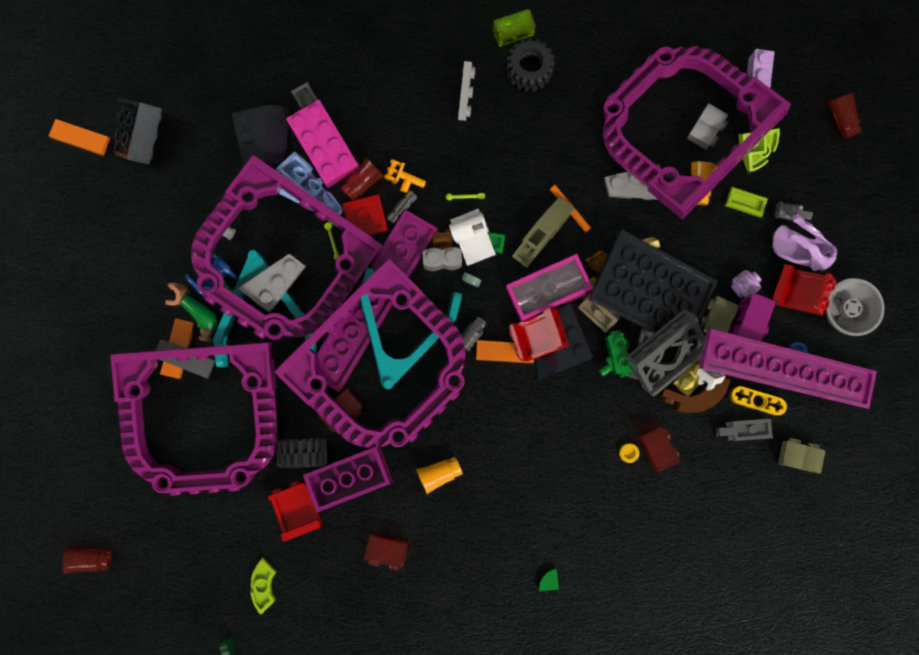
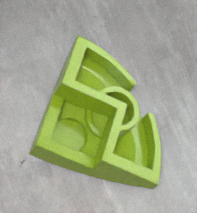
M771 129L743 158L748 172L755 171L768 162L765 159L771 152H775L780 134L779 129ZM752 132L738 134L739 144H741Z

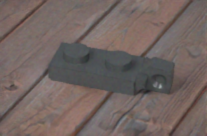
M771 419L730 421V423H726V428H716V436H727V439L732 441L773 438Z

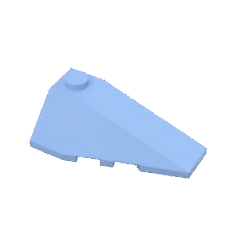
M293 152L276 168L277 172L340 215L344 211L334 196L323 188L322 180L316 178L311 172L313 169L309 163L296 152ZM283 189L280 190L279 193L281 195L299 203V201L296 198L288 194L286 191H284Z

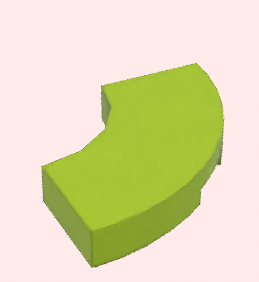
M264 557L256 565L251 577V598L260 614L276 600L272 593L271 583L277 570Z

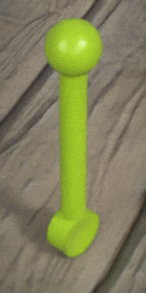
M448 193L446 199L449 201L457 198L484 199L485 194L452 195Z
M326 223L324 227L328 231L331 240V244L334 250V259L337 260V258L340 256V253H338L337 247L331 231L332 225L331 223Z

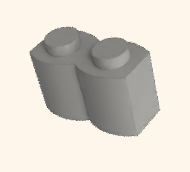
M708 104L687 139L705 150L709 146L713 147L719 138L716 134L719 130L723 131L728 123L726 121L728 114Z
M450 247L444 250L436 248L424 250V269L437 271L442 268L447 270L461 268V249Z

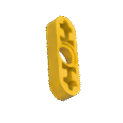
M734 387L729 394L733 403L771 415H782L787 409V404L782 398L746 387ZM741 390L742 395L749 397L748 399L740 398L738 400V396H736L735 393L740 392ZM756 395L761 396L763 399V403L759 407L753 403V398ZM778 402V405L781 407L780 409L775 411L774 407L767 406V404H775Z

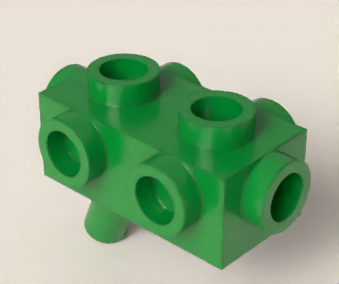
M621 330L609 332L610 336L605 337L609 357L606 358L607 365L601 368L599 372L602 376L613 371V375L619 374V377L631 375L632 366L625 358L628 356V339L624 337Z

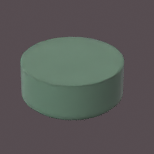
M464 272L462 280L475 287H479L481 280Z

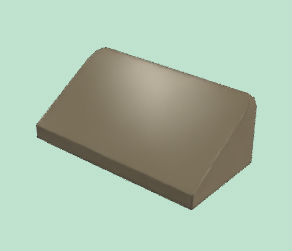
M589 294L578 308L606 333L619 320L620 316L589 301Z

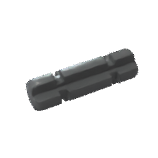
M408 191L405 198L401 199L393 209V212H390L387 216V219L391 223L396 224L399 216L411 206L410 203L416 200V195L412 191Z

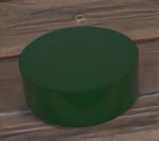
M231 637L221 640L220 651L222 655H235L236 648Z

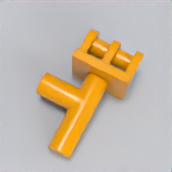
M390 160L391 166L387 168L388 173L384 175V178L392 181L394 184L398 182L399 178L404 179L400 191L407 193L411 183L422 188L424 187L425 180L402 171L405 163Z

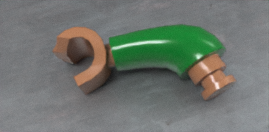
M180 283L167 284L170 290H174L176 293V299L166 300L165 304L181 305L197 321V326L200 328V333H202L199 339L212 342L213 337L211 336L214 335L215 330L219 326L218 318L214 312L193 298L186 285Z

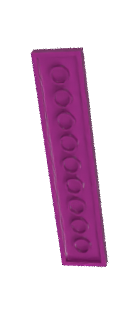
M404 210L370 268L375 273L390 259L409 278L421 259L423 251L427 249L438 231V228ZM369 296L378 330L393 304L391 299L371 298ZM360 299L350 308L352 312L344 320L340 318L336 322L337 327L328 335L315 357L316 372L323 374L327 381L326 385L338 392L342 390L371 342Z
M707 329L699 365L700 369L866 409L870 408L877 373L874 370L714 329Z

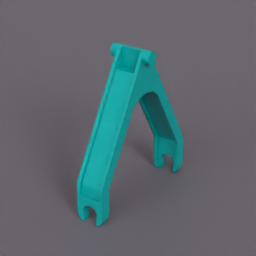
M255 250L249 251L248 258L233 291V294L243 301L246 294L238 288L270 267L264 257ZM287 291L281 298L296 319L305 316ZM224 313L213 338L214 346L227 345L226 340L236 319V316L233 314L228 316ZM311 335L305 336V341H306ZM317 343L311 347L315 352V356L317 355ZM228 354L215 355L217 367L228 366Z
M367 268L365 270L362 284L374 274L373 269ZM455 292L451 295L446 317L452 323L457 318L462 293ZM365 293L360 298V303L381 385L386 389H391L439 337L432 331L408 357L402 359L389 357L382 349L369 296Z

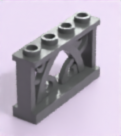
M685 309L625 357L642 384V388L652 396L657 395L701 358L705 336L698 324L697 316ZM690 339H696L694 343L688 342ZM669 346H678L677 353L671 362L660 363L665 349ZM647 365L648 368L646 369V371H645V373H644V371H643L642 368H644V367Z

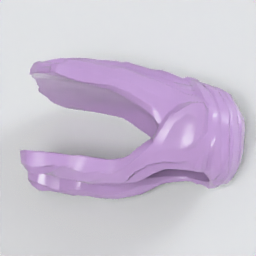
M799 214L792 216L793 221L813 234L816 239L805 237L783 225L775 231L772 248L783 259L811 267L813 271L826 270L836 260L837 248Z

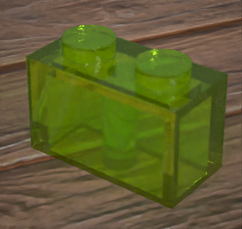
M529 9L494 20L493 31L499 47L534 35L535 23Z

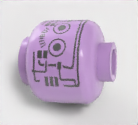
M745 270L732 280L733 285L731 287L740 298H746L748 295L760 290L761 285L759 282L761 278L755 271L751 273Z

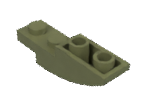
M559 197L525 236L522 244L512 257L528 268L575 208Z

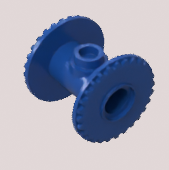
M212 252V258L215 262L211 267L216 269L223 278L229 274L233 279L237 280L238 276L231 267L217 254ZM187 273L185 275L187 280L201 295L205 296L197 286L198 278L195 279ZM211 280L205 281L203 288L211 289L214 282Z

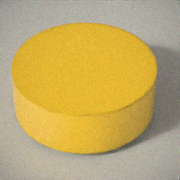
M631 443L623 444L619 449V456L624 462H635L639 457V449Z

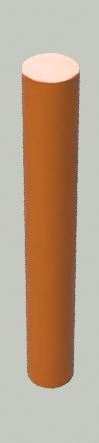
M556 185L550 189L557 199L561 197L572 205ZM574 209L571 216L585 233L591 229L590 225Z

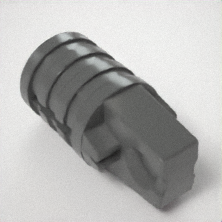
M779 201L776 206L775 218L793 221L792 216L799 214L802 218L811 220L813 212L803 211V206Z
M480 317L472 324L469 323L461 334L465 350L468 352L483 334L482 330L486 322Z

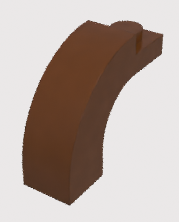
M724 378L722 383L716 384L712 390L708 391L706 390L708 383L705 382L702 389L691 397L668 389L661 390L659 397L664 398L663 402L670 405L676 403L674 411L682 413L701 412L710 409L723 398L731 380Z

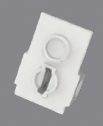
M479 209L451 219L450 231L455 242L460 245L467 266L496 255L487 233L489 232L487 224Z

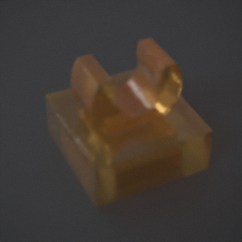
M448 229L446 233H439L438 230L436 233H433V248L444 250L452 247V233Z
M601 250L585 261L599 275L608 254Z

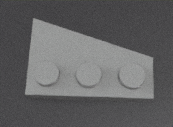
M464 61L458 120L466 121V118L470 117L471 106L468 105V100L473 95V86H470L471 78L474 79L475 67H472V62Z
M629 172L604 178L609 197L658 200L648 192V188Z
M288 254L238 289L265 310L271 312L306 266Z

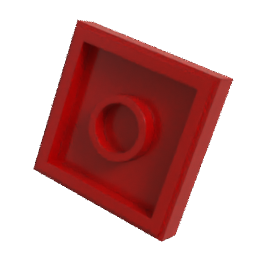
M379 194L342 203L346 220L367 235L372 236L388 232Z

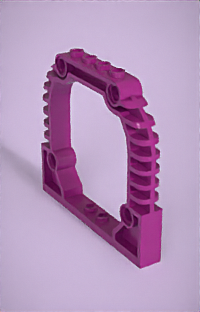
M692 46L690 48L679 47L673 50L670 47H662L654 54L649 55L645 63L641 67H637L628 80H624L615 93L613 92L608 96L604 104L605 122L603 139L605 147L614 161L620 164L633 177L637 178L648 188V192L683 220L788 113L791 104L756 77L749 78L747 74L741 72L727 59L711 51V49ZM681 68L696 69L708 75L737 98V109L742 113H747L749 118V130L752 133L740 145L736 144L727 158L723 157L719 161L717 168L706 180L699 175L680 176L673 167L659 168L625 139L621 131V127L628 119L629 107L658 78L671 77ZM616 110L617 112L611 113L609 111ZM668 177L673 179V181L667 182L664 179Z
M253 155L196 233L192 243L191 257L193 267L199 277L197 286L205 295L203 299L212 305L215 303L220 305L222 312L228 316H231V314L238 318L237 322L247 328L249 325L254 328L253 333L260 338L267 337L272 341H277L283 336L304 337L313 334L341 306L381 250L382 244ZM281 189L296 198L303 208L307 210L310 208L316 212L315 215L322 221L326 219L344 232L341 236L343 254L337 258L335 263V269L338 273L336 278L316 306L305 316L294 320H289L278 313H271L265 316L227 290L222 275L211 267L212 252L217 242L243 208L246 210L254 209L258 204L259 198L277 195ZM250 194L253 196V200L246 202L243 200V197ZM347 261L350 264V268L344 270L340 267V263ZM205 281H213V287L211 289H204L203 284ZM271 326H279L280 332L277 335L270 334L269 328Z
M388 259L275 370V373L347 441L362 447H382L390 443L395 447H401L408 441H414L419 435L417 432L422 427L424 429L428 427L433 421L431 418L436 413L438 415L442 413L447 407L445 404L450 399L453 401L459 396V390L464 385V377L461 372L465 363V346L456 326ZM365 293L371 298L391 299L394 307L400 310L409 307L439 337L445 346L447 363L438 373V386L404 420L392 419L381 429L364 426L325 390L327 384L325 376L316 372L315 352L311 349L326 332L330 334L337 327L335 323L340 318L344 320L351 314L350 308ZM399 294H404L407 297V301L403 305H398L396 302V297ZM452 375H457L459 378L455 385L449 384V378ZM317 378L321 380L322 386L314 388L311 385V381ZM396 431L403 433V437L400 440H395L392 437Z
M272 342L117 353L111 355L115 402H118L120 437L124 457L133 471L143 477L142 479L152 482V487L156 492L169 493L171 496L186 491H189V494L201 493V490H208L209 493L219 492L220 489L238 491L241 487H245L251 482L254 474L262 470L272 459L277 448L276 442L278 441L275 399L276 379ZM229 354L230 362L244 375L242 378L243 388L252 392L256 440L251 456L237 460L225 470L182 473L174 465H159L148 452L142 410V398L146 397L150 392L147 379L158 366L157 359L177 358V361H188L189 357L196 356L197 360L209 359V355ZM251 376L257 378V386H253L250 383ZM135 385L140 388L139 394L134 391ZM239 472L245 473L246 480L240 479ZM162 477L167 479L168 486L162 483Z

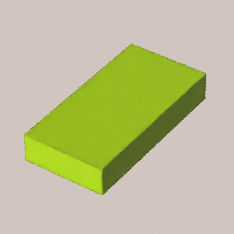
M731 187L725 206L762 217L768 198Z

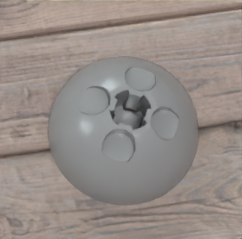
M852 278L836 284L834 291L829 296V307L825 310L827 320L837 331L850 336H861L872 332L881 323L884 316V301L874 285L862 279Z

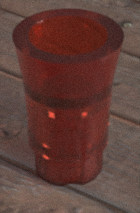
M854 93L827 103L844 139L861 133Z
M365 157L341 189L352 200H355L359 194L361 196L369 187L384 176Z
M67 546L63 556L64 574L76 572H99L100 570L108 571L112 563L111 551H102L101 549Z

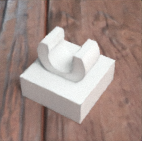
M700 368L696 374L700 377L698 380L699 385L705 382L708 383L707 391L712 390L716 384L722 383L725 378L723 374Z

